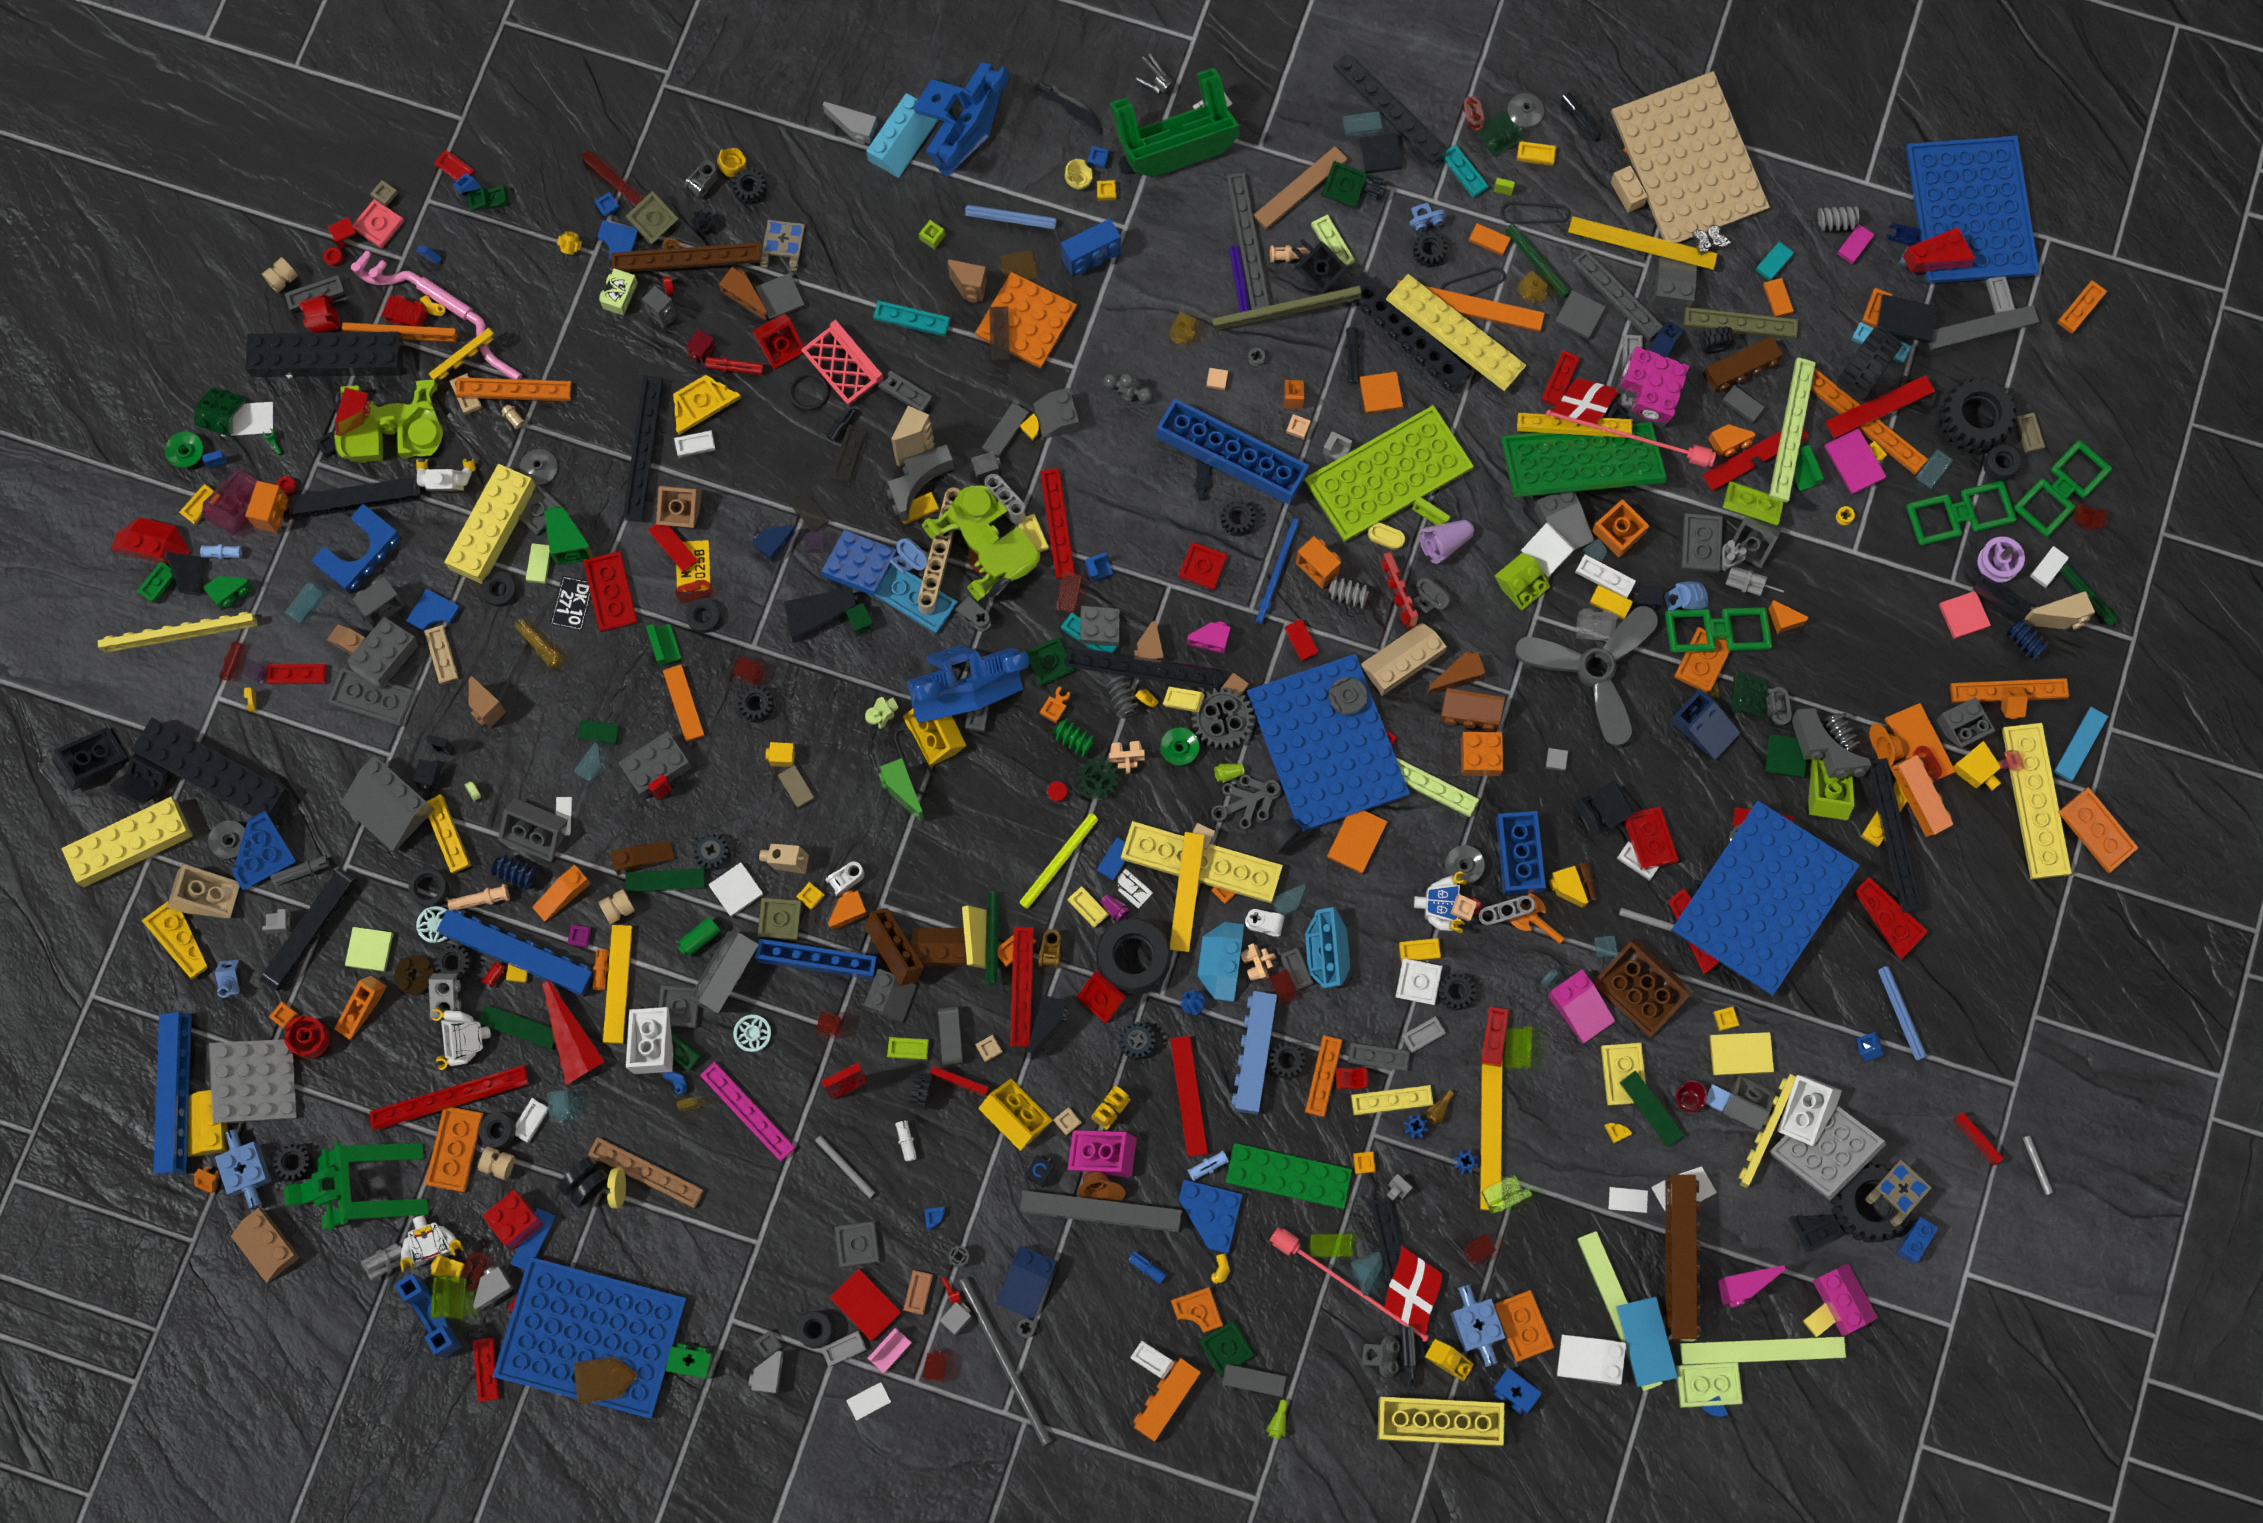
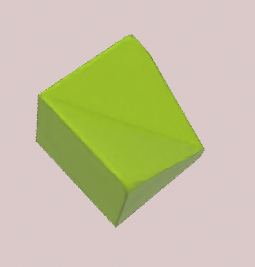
M929 220L919 233V238L935 249L946 234L943 228Z

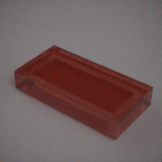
M1063 571L1056 604L1057 610L1075 612L1082 575Z

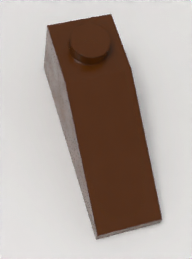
M670 841L631 846L610 852L614 871L618 876L625 874V872H633L675 860Z

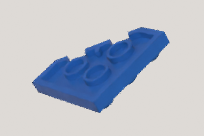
M266 810L248 819L233 869V875L242 890L296 862L295 857Z
M1183 1180L1179 1202L1199 1232L1205 1245L1209 1250L1228 1254L1242 1194Z

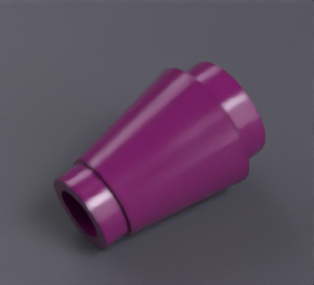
M1109 894L1105 895L1100 902L1114 921L1124 920L1130 912L1127 909V905Z

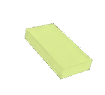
M531 545L526 575L527 582L546 584L551 556L549 545Z

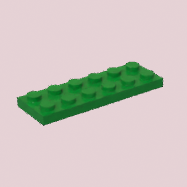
M1234 1143L1226 1184L1344 1210L1352 1169Z

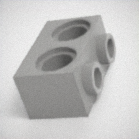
M432 974L429 978L430 1018L440 1017L438 1011H432L434 1008H440L443 1012L446 1010H461V1000L458 999L461 984L460 980H457V974ZM441 983L448 984L450 989H444ZM442 1002H447L450 1008L443 1007Z

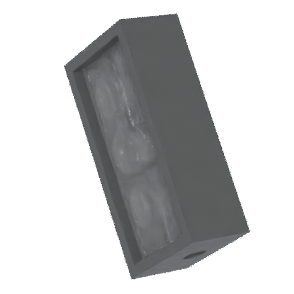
M728 931L688 1000L707 1012L718 1014L732 989L737 985L738 979L741 978L742 972L759 944L739 932Z

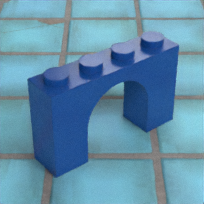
M364 504L360 506L350 519L370 537V548L366 555L357 561L347 562L339 559L326 547H323L311 560L318 569L349 594L360 586L364 577L369 576L373 572L375 565L385 559L386 553L391 548L396 547L401 538L394 528Z
M412 1273L394 1284L403 1301L414 1308L425 1325L428 1335L424 1338L434 1355L446 1358L462 1348L422 1277Z

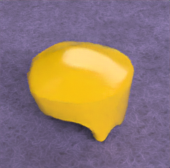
M737 148L722 149L717 158V165L724 175L734 177L736 174L739 175L738 171L742 170L744 172L746 158Z

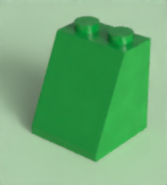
M555 506L549 508V510H544L550 555L557 566L583 562V560L594 558L588 543L563 507Z

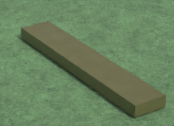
M1686 307L1683 327L1711 330L1713 327L1718 328V326H1722L1723 328L1727 326L1732 328L1733 333L1796 339L1798 320Z

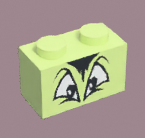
M613 269L612 274H609L607 277L605 291L603 290L600 294L599 301L603 309L625 315L638 283L635 275Z

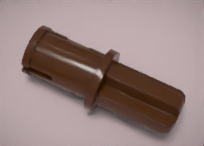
M1580 863L1576 865L1580 881L1588 902H1593L1596 900L1593 885L1595 880L1592 879L1589 863Z

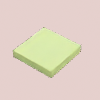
M353 927L345 966L385 972L393 933Z

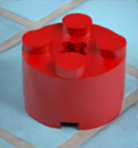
M328 294L319 295L300 302V308L306 317L303 319L304 325L307 330L311 329L312 333H330L338 330V327H340L336 308L333 309L330 305L333 301Z
M296 1017L287 1025L284 1041L287 1048L304 1059L309 1060L319 1057L326 1051L331 1042L327 1027L314 1017Z

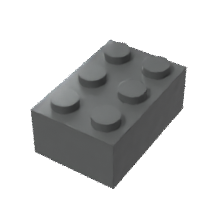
M383 617L347 661L351 670L382 690L417 649L418 644L413 635Z
M668 731L619 762V765L642 800L652 794L647 785L663 774L668 782H671L692 768Z

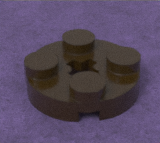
M412 955L398 962L394 978L399 989L408 995L418 996L424 994L429 989V978L432 974L436 973L430 961L422 956ZM416 970L420 977H416V980L413 981L410 974Z

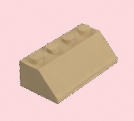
M910 406L907 407L891 438L896 464L899 467L905 465V458L934 449L935 446L929 415Z
M1421 622L1361 663L1360 666L1383 696L1443 655L1446 645L1435 631Z

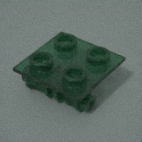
M1505 110L1473 127L1493 157L1519 143V141L1524 140L1520 133L1522 128L1520 125H1514Z
M1736 671L1735 677H1733L1734 685L1732 692L1734 693L1731 694L1733 698L1730 705L1731 711L1739 713V710L1765 717L1769 680Z

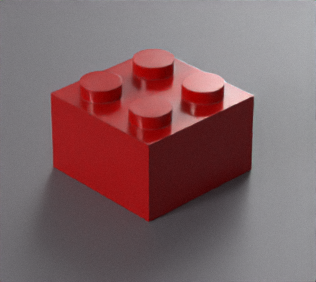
M512 1190L482 1215L504 1246L512 1251L544 1225L526 1199L516 1190Z

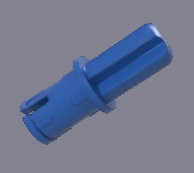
M1136 1251L1128 1259L1130 1263L1143 1272V1275H1148L1158 1284L1167 1275L1153 1265V1261L1149 1262Z

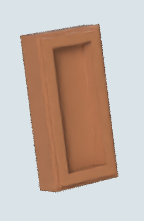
M913 1270L904 1311L924 1315L933 1278L932 1274Z

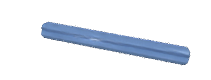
M967 205L965 209L966 216L1051 229H1055L1057 223L1056 218L973 205Z
M1888 966L1880 968L1878 970L1912 1053L1916 1060H1921L1926 1057V1053L1891 970Z

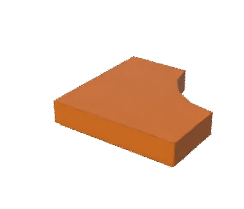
M1210 1287L1171 1300L1177 1320L1186 1319L1193 1321L1200 1326L1203 1333L1223 1327Z

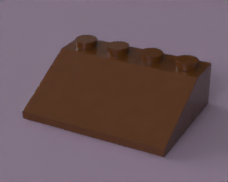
M1633 938L1592 982L1601 993L1650 1038L1694 992L1636 938Z

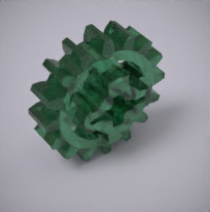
M1096 757L1095 762H1092L1089 758L1088 765L1081 764L1083 770H1078L1080 776L1077 777V782H1081L1078 785L1079 789L1084 788L1083 795L1089 793L1090 799L1095 795L1100 800L1101 795L1108 798V792L1114 793L1112 787H1118V783L1115 781L1119 780V775H1114L1117 772V768H1112V762L1106 764V758H1103L1101 762ZM1094 767V769L1090 773H1087L1088 770ZM1096 775L1100 776L1099 782H1097L1095 779ZM1105 784H1109L1106 788L1102 789ZM1087 785H1092L1095 788V790L1091 789Z

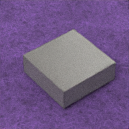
M1548 748L1545 768L1565 771L1568 751Z

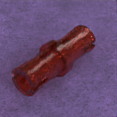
M235 641L231 642L227 656L223 659L224 664L218 676L220 679L231 681L235 667L239 664L238 659L244 647L243 644L235 643Z

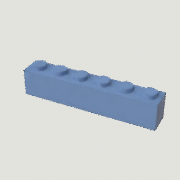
M1253 991V995L1248 996L1247 1008H1250V1015H1245L1244 1027H1247V1034L1242 1035L1241 1047H1244L1243 1055L1239 1054L1237 1066H1241V1072L1236 1074L1234 1085L1238 1086L1237 1094L1233 1093L1231 1105L1235 1106L1234 1111L1255 1115L1259 1113L1277 998L1276 994Z

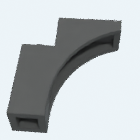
M947 444L905 458V466L902 467L905 476L888 481L889 489L886 490L890 501L894 500L895 504L892 505L895 516L899 515L901 522L909 520L912 501L925 484L940 474L955 469Z
M1816 708L1798 709L1791 721L1804 760H1818L1822 758L1828 778L1861 777L1867 773L1871 767L1870 759L1851 753L1835 742L1821 724Z

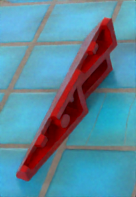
M548 980L542 984V988L546 997V1007H548L550 1014V1023L556 1049H558L560 1056V1066L564 1073V1083L568 1085L605 1061Z

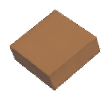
M1232 673L1223 685V689L1227 692L1231 688V694L1239 691L1238 697H1240L1249 686V683Z

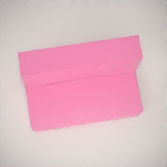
M895 1328L868 1359L885 1374L912 1343Z

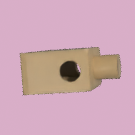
M771 844L769 850L761 849L759 860L767 862L773 869L806 874L809 855L800 846Z

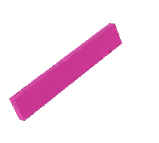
M715 1062L700 1075L780 1162L796 1149Z

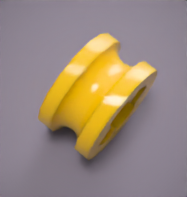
M1848 506L1841 507L1836 514L1837 522L1845 526L1849 525L1855 517L1853 509ZM1844 512L1848 513L1847 516H1850L1846 520L1841 516Z

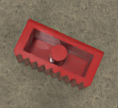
M390 295L381 316L384 321L399 326L422 327L428 312L424 305L418 301L409 302L403 296L397 295L395 297Z

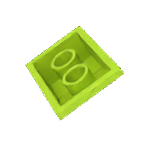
M1822 758L1812 760L1808 799L1809 815L1848 820L1854 807L1852 776L1842 779L1828 778Z

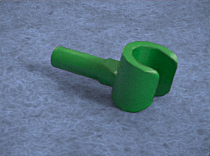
M270 428L272 434L266 436L263 432V436L267 442L273 445L277 455H280L282 452L276 442L277 435Z

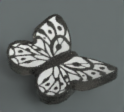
M1717 225L1711 226L1707 232L1696 230L1692 234L1694 240L1697 241L1696 248L1700 255H1704L1712 250L1713 247L1720 249L1728 248L1731 245V241L1727 236L1720 234L1721 228Z

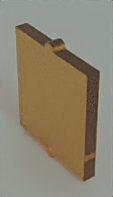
M1032 250L1000 256L1001 272L1004 274L1005 281L1011 272L1027 280L1038 279L1035 267L1037 263L1034 262Z

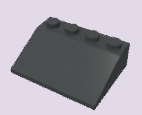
M375 755L360 769L340 803L392 852H395L435 810Z

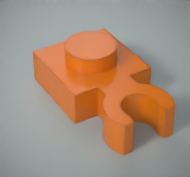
M1061 687L1056 689L1055 699L1049 696L1040 711V715L1056 724L1066 709V705L1063 702L1068 701L1070 698V692H1067L1066 696H1060Z

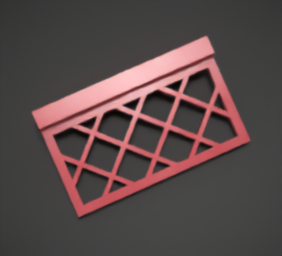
M836 320L830 323V327L801 349L803 354L848 406L875 384L879 385L881 381H884L882 373ZM831 334L834 337V345L824 344V338ZM813 347L820 348L819 356H811L808 351ZM823 348H832V357H822ZM836 349H844L846 357L835 358ZM821 360L832 361L831 370L822 369ZM834 362H845L844 371L834 370ZM848 362L858 365L857 372L847 371ZM833 374L843 375L842 384L832 381ZM846 375L856 376V384H845ZM859 376H865L871 380L867 385H858ZM855 388L854 395L848 399L844 395V389Z

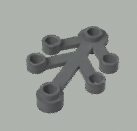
M1248 775L1241 776L1239 782L1241 787L1248 788L1251 786L1260 790L1256 793L1233 787L1230 783L1224 784L1222 793L1225 796L1234 795L1243 799L1226 807L1221 805L1215 806L1211 812L1212 819L1215 822H1223L1227 815L1247 806L1239 826L1242 830H1248L1251 827V817L1256 803L1264 798L1262 809L1257 812V819L1260 822L1267 821L1272 800L1278 798L1281 794V786L1277 781L1268 780L1263 783L1251 779ZM1248 779L1249 783L1243 784L1242 780ZM1225 787H1230L1232 791L1228 793L1224 789ZM1272 787L1275 789V792L1269 793L1268 789ZM1221 812L1223 816L1217 818L1215 814ZM1265 813L1266 817L1260 818L1259 814ZM1247 821L1249 825L1244 827L1241 823Z

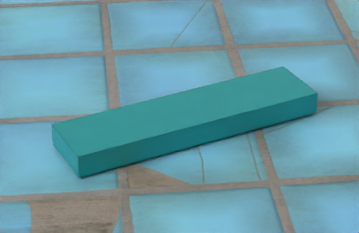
M883 301L877 302L873 315V320L944 337H946L950 324V317Z

